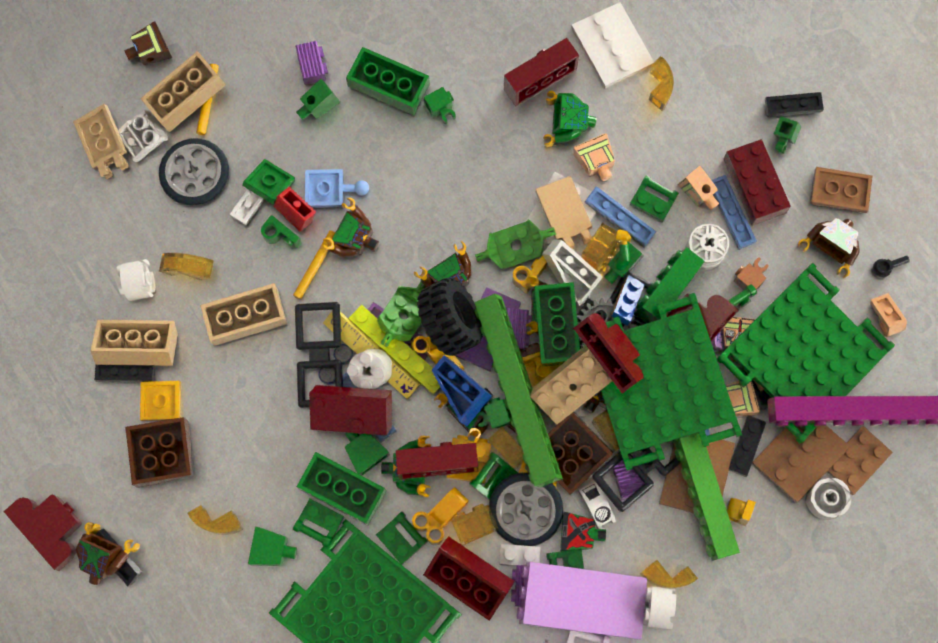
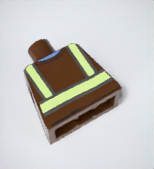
M155 21L133 34L130 38L134 46L124 50L128 60L139 57L143 65L172 58Z

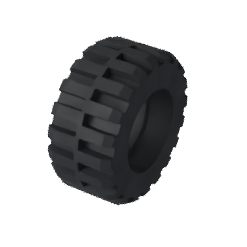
M444 278L424 288L417 299L418 314L427 336L430 337L431 342L437 346L439 351L450 356H456L477 346L483 338L481 332L482 324L475 314L476 306L472 299L473 297L467 292L465 286H462L459 281L453 278Z

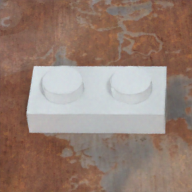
M247 189L230 213V216L247 226L265 199Z
M501 544L499 565L517 566L526 565L527 562L540 563V547Z

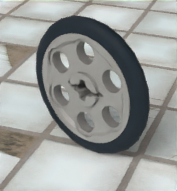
M200 138L183 140L173 145L165 153L159 166V180L164 192L171 199L186 205H199L214 199L226 185L229 176V165L223 151L216 144ZM195 150L202 151V155L199 158H193L192 153ZM177 157H184L185 160L183 164L176 165L175 159ZM209 161L216 162V166L213 169H208L206 164ZM190 163L192 164L193 168H195V170H197V171H196V177H197L198 180H196L195 176L191 173V172H192V170H191L192 168H191ZM179 174L181 175V180L176 183L172 182V176ZM206 178L213 180L212 185L209 187L203 185V181ZM188 185L195 186L193 193H186L185 189Z
M529 472L517 473L505 478L495 487L490 497L489 517L492 526L504 540L514 545L535 546L541 544L557 532L562 522L564 512L560 493L552 483L543 487L534 486L529 479ZM530 485L533 488V493L531 495L523 494L522 487ZM512 493L515 496V501L507 503L504 500V495ZM546 496L550 503L543 507L538 503V499ZM523 504L526 507H531L529 516L526 512H521ZM511 513L514 520L506 523L502 518L503 514ZM539 516H545L548 519V523L545 526H540L537 523ZM527 524L530 527L529 533L522 534L519 531V526Z

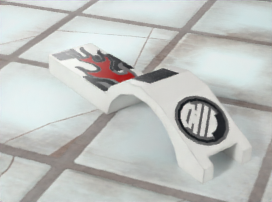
M591 475L577 490L587 504L597 529H603L602 525L610 521L615 523L616 519L604 493Z

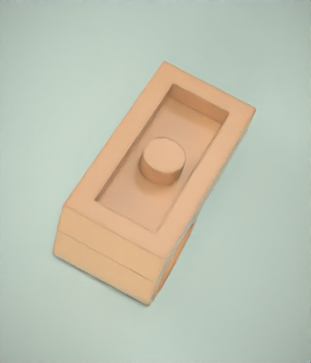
M889 293L871 299L870 305L880 318V328L886 337L906 330L907 320Z

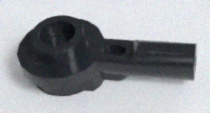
M907 255L893 261L878 259L873 264L872 269L875 275L884 278L890 275L893 268L909 263L910 259Z

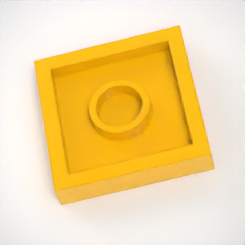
M141 382L140 420L163 421L180 418L181 382Z

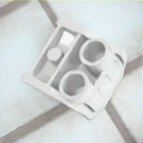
M146 110L127 121L118 130L122 142L133 156L134 162L142 160L163 141L168 140L167 132L160 122Z

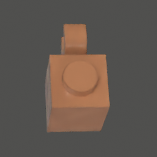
M760 257L754 261L753 266L749 263L746 267L741 266L736 271L735 275L737 277L734 282L743 290L750 284L757 290L766 280L762 273L767 270L769 265L766 264L763 268L759 267Z

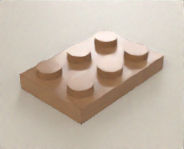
M816 167L810 204L867 213L869 211L873 176Z
M864 426L848 440L847 444L850 445V448L828 471L833 478L843 481L848 486L851 495H854L893 453Z

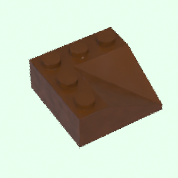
M572 412L548 433L563 478L557 482L570 495L613 455V451L575 412Z
M181 417L125 427L133 486L137 488L152 486L192 476L191 439L187 419Z

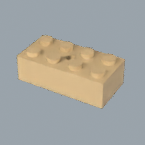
M197 51L140 99L157 120L170 132L226 84Z
M275 283L200 305L209 340L213 346L288 324Z
M97 320L91 346V354L95 364L172 366L178 337L175 322L157 320Z
M585 345L534 386L530 397L557 425L611 383L612 380Z

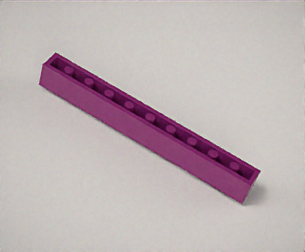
M938 396L772 397L767 400L769 423H776L777 427L789 426L788 423H795V426H807V423H814V426H826V423H833V426H844L845 423H852V426H862L864 423H870V426L883 425L882 422H889V426L901 425V422H907L908 426L920 425L919 422H926V425H938Z

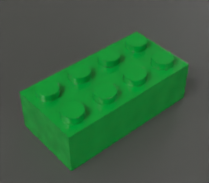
M364 47L361 48L346 77L348 87L413 116L430 85L429 75Z
M687 247L682 251L678 250L667 261L669 265L656 276L658 279L645 291L647 294L639 299L634 315L646 323L660 320L657 304L676 301L705 261Z
M574 282L534 286L542 367L562 365L580 350L579 335L573 329L578 325Z
M317 452L314 453L296 486L299 490L367 526L386 493L384 487Z

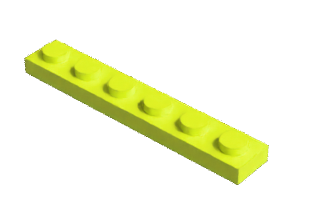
M362 304L348 318L432 395H435L441 388L432 372L433 367L406 343L394 339L391 340L388 347H385V343L384 345L381 344L386 333L380 329L377 322L378 319Z

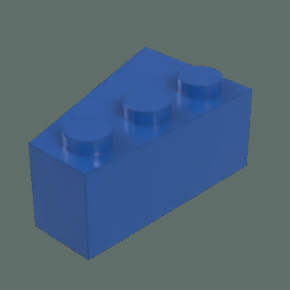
M445 355L432 369L441 389L446 394L451 407H453L458 416L459 422L468 426L493 396Z

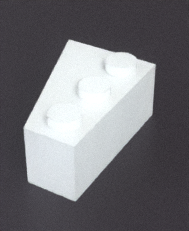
M554 239L542 254L559 284L574 282L576 306L580 307L603 276L562 240Z

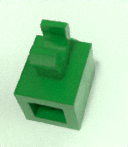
M444 87L424 96V104L433 119L441 115L442 121L445 124L448 123L447 115H451L453 119H456V114L452 110V101L454 99L449 91H445Z
M780 116L773 133L779 139L775 147L777 152L784 154L788 142L795 144L801 130L799 122Z
M500 397L490 400L489 405L484 406L486 413L479 412L476 417L483 416L484 421L479 423L478 427H484L490 423L492 429H498L511 424V412L507 409L504 399L500 400Z

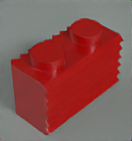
M288 187L277 196L273 206L300 232L312 223L316 210H313L308 205V202L302 200V197L297 195V192H294L291 187Z

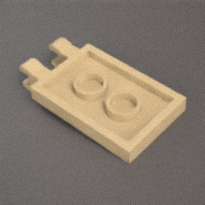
M102 104L73 121L91 167L95 170L98 169L101 177L105 176L106 179H109L113 176L108 166L114 162L116 167H120L122 171L129 167L123 157V154L127 153L107 105Z
M571 176L535 190L550 227L555 228L556 235L554 237L556 240H562L571 249H574V242L571 238L580 234L584 245L592 242V236L588 231L592 228V224Z

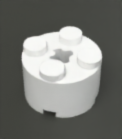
M146 259L123 263L117 266V273L121 281L119 292L121 295H125L129 301L154 296L151 294L155 292L154 274L149 272L148 267H150V263Z
M367 349L358 353L351 359L347 368L351 381L358 388L376 389L385 384L392 375V361L388 354L380 349Z
M837 478L822 479L815 483L807 493L806 505L810 512L820 519L831 520L843 515L851 505L849 488L843 481ZM829 495V496L831 497V498H830V501H831V502H827V501H826V500H827L826 496Z
M653 586L647 588L645 605L647 607L644 612L643 625L651 628L672 630L673 623L670 622V618L675 617V589Z

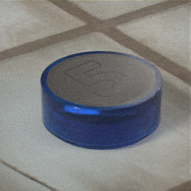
M341 344V347L335 348L334 358L335 360H341L342 364H348L353 358V351L348 345Z
M320 368L318 375L321 382L326 385L335 383V369Z

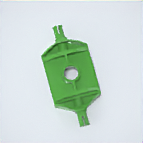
M528 219L526 222L489 233L487 250L475 254L476 260L479 262L487 258L491 259L503 270L541 257L544 250V241L547 237L556 235L555 228L543 231ZM513 241H521L522 246L519 250L512 249Z
M421 281L417 288L399 286L382 314L379 315L377 322L380 329L386 333L381 341L382 345L385 343V347H388L391 340L394 339L410 341L420 326L421 318L418 314L417 299L421 290L426 288ZM404 313L408 319H401L398 314Z

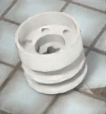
M702 224L691 233L686 247L705 261L699 270L708 271L718 267L728 252L729 238L726 232L719 226Z

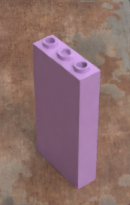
M527 562L523 566L521 577L524 578V583L519 591V598L522 601L521 607H518L517 610L519 624L642 639L647 578Z

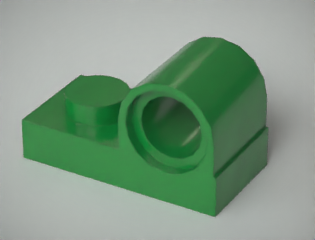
M273 215L261 227V234L269 244L277 243L282 237V240L290 247L293 245L298 248L302 244L301 239ZM275 230V234L272 236H268L267 232Z

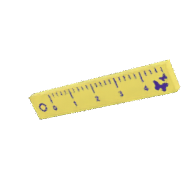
M331 311L323 324L333 332V313ZM340 312L341 340L356 354L367 349L383 350ZM390 357L392 361V375L387 382L406 399H409L421 384Z

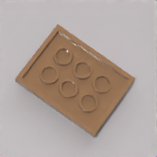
M796 426L801 432L804 431L800 426ZM817 426L801 444L785 428L752 464L795 503H798L812 486L850 448V445L828 426Z
M725 440L709 443V446H706L722 497L735 443ZM674 443L669 462L676 457ZM680 463L665 476L659 504L694 513V503L688 496L687 481L682 477V466Z

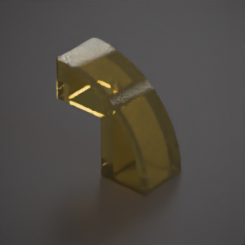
M660 56L651 65L649 72L660 82L650 93L649 101L663 111L670 100L674 78L669 64Z
M163 253L159 272L171 276L183 274L198 280L210 279L214 260L183 253Z
M202 505L187 513L196 525L214 534L229 535L244 530L233 511H229L213 521Z
M658 560L654 561L640 573L651 584L670 589L687 586L698 579L688 566L672 578Z

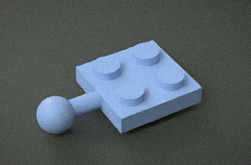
M343 169L305 170V202H308L311 208L342 207L343 192H356L358 195H365L369 191L368 183L363 180L356 182V184L343 185Z

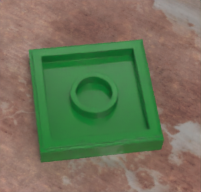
M264 159L243 181L242 186L274 205L277 196L295 182V177Z

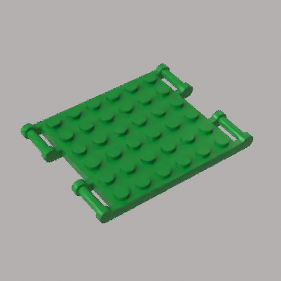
M811 263L717 357V361L722 363L740 381L739 384L743 388L754 379L771 398L847 396L895 344L892 341H888L871 324L872 321L868 317L856 326L831 301L840 289L837 286L834 287L816 269L817 266ZM809 274L828 291L826 295L807 277ZM864 329L883 346L881 350L862 332ZM728 355H730L748 373L747 376H745L735 366V364L728 358ZM788 423L789 426H785L799 444L805 441L817 427L814 426V423H807V426H800L804 430L801 432L793 423Z
M695 293L673 302L657 304L661 318L657 321L625 331L619 316L613 318L614 320L606 322L607 328L618 324L637 349L640 356L633 360V362L640 367L644 376L643 379L624 393L620 392L613 381L601 390L627 471L631 470L634 466L657 459L659 461L664 460L665 457L660 444L695 433H699L703 447L709 446V443L732 436H742ZM689 304L692 305V310L669 317L666 315L667 311ZM728 423L732 424L733 428L706 436L705 430ZM655 447L656 452L629 459L628 454Z
M346 519L342 523L343 526L330 541L328 547L323 546L320 549L332 560L310 587L305 590L294 581L289 592L275 609L272 608L269 612L272 617L303 643H419L424 636L432 643H440L439 640L456 618L459 619L462 615ZM349 530L353 532L335 555L332 550ZM297 593L301 594V598L287 615L283 617L281 615L282 611ZM445 610L449 611L450 614L433 635L428 631Z

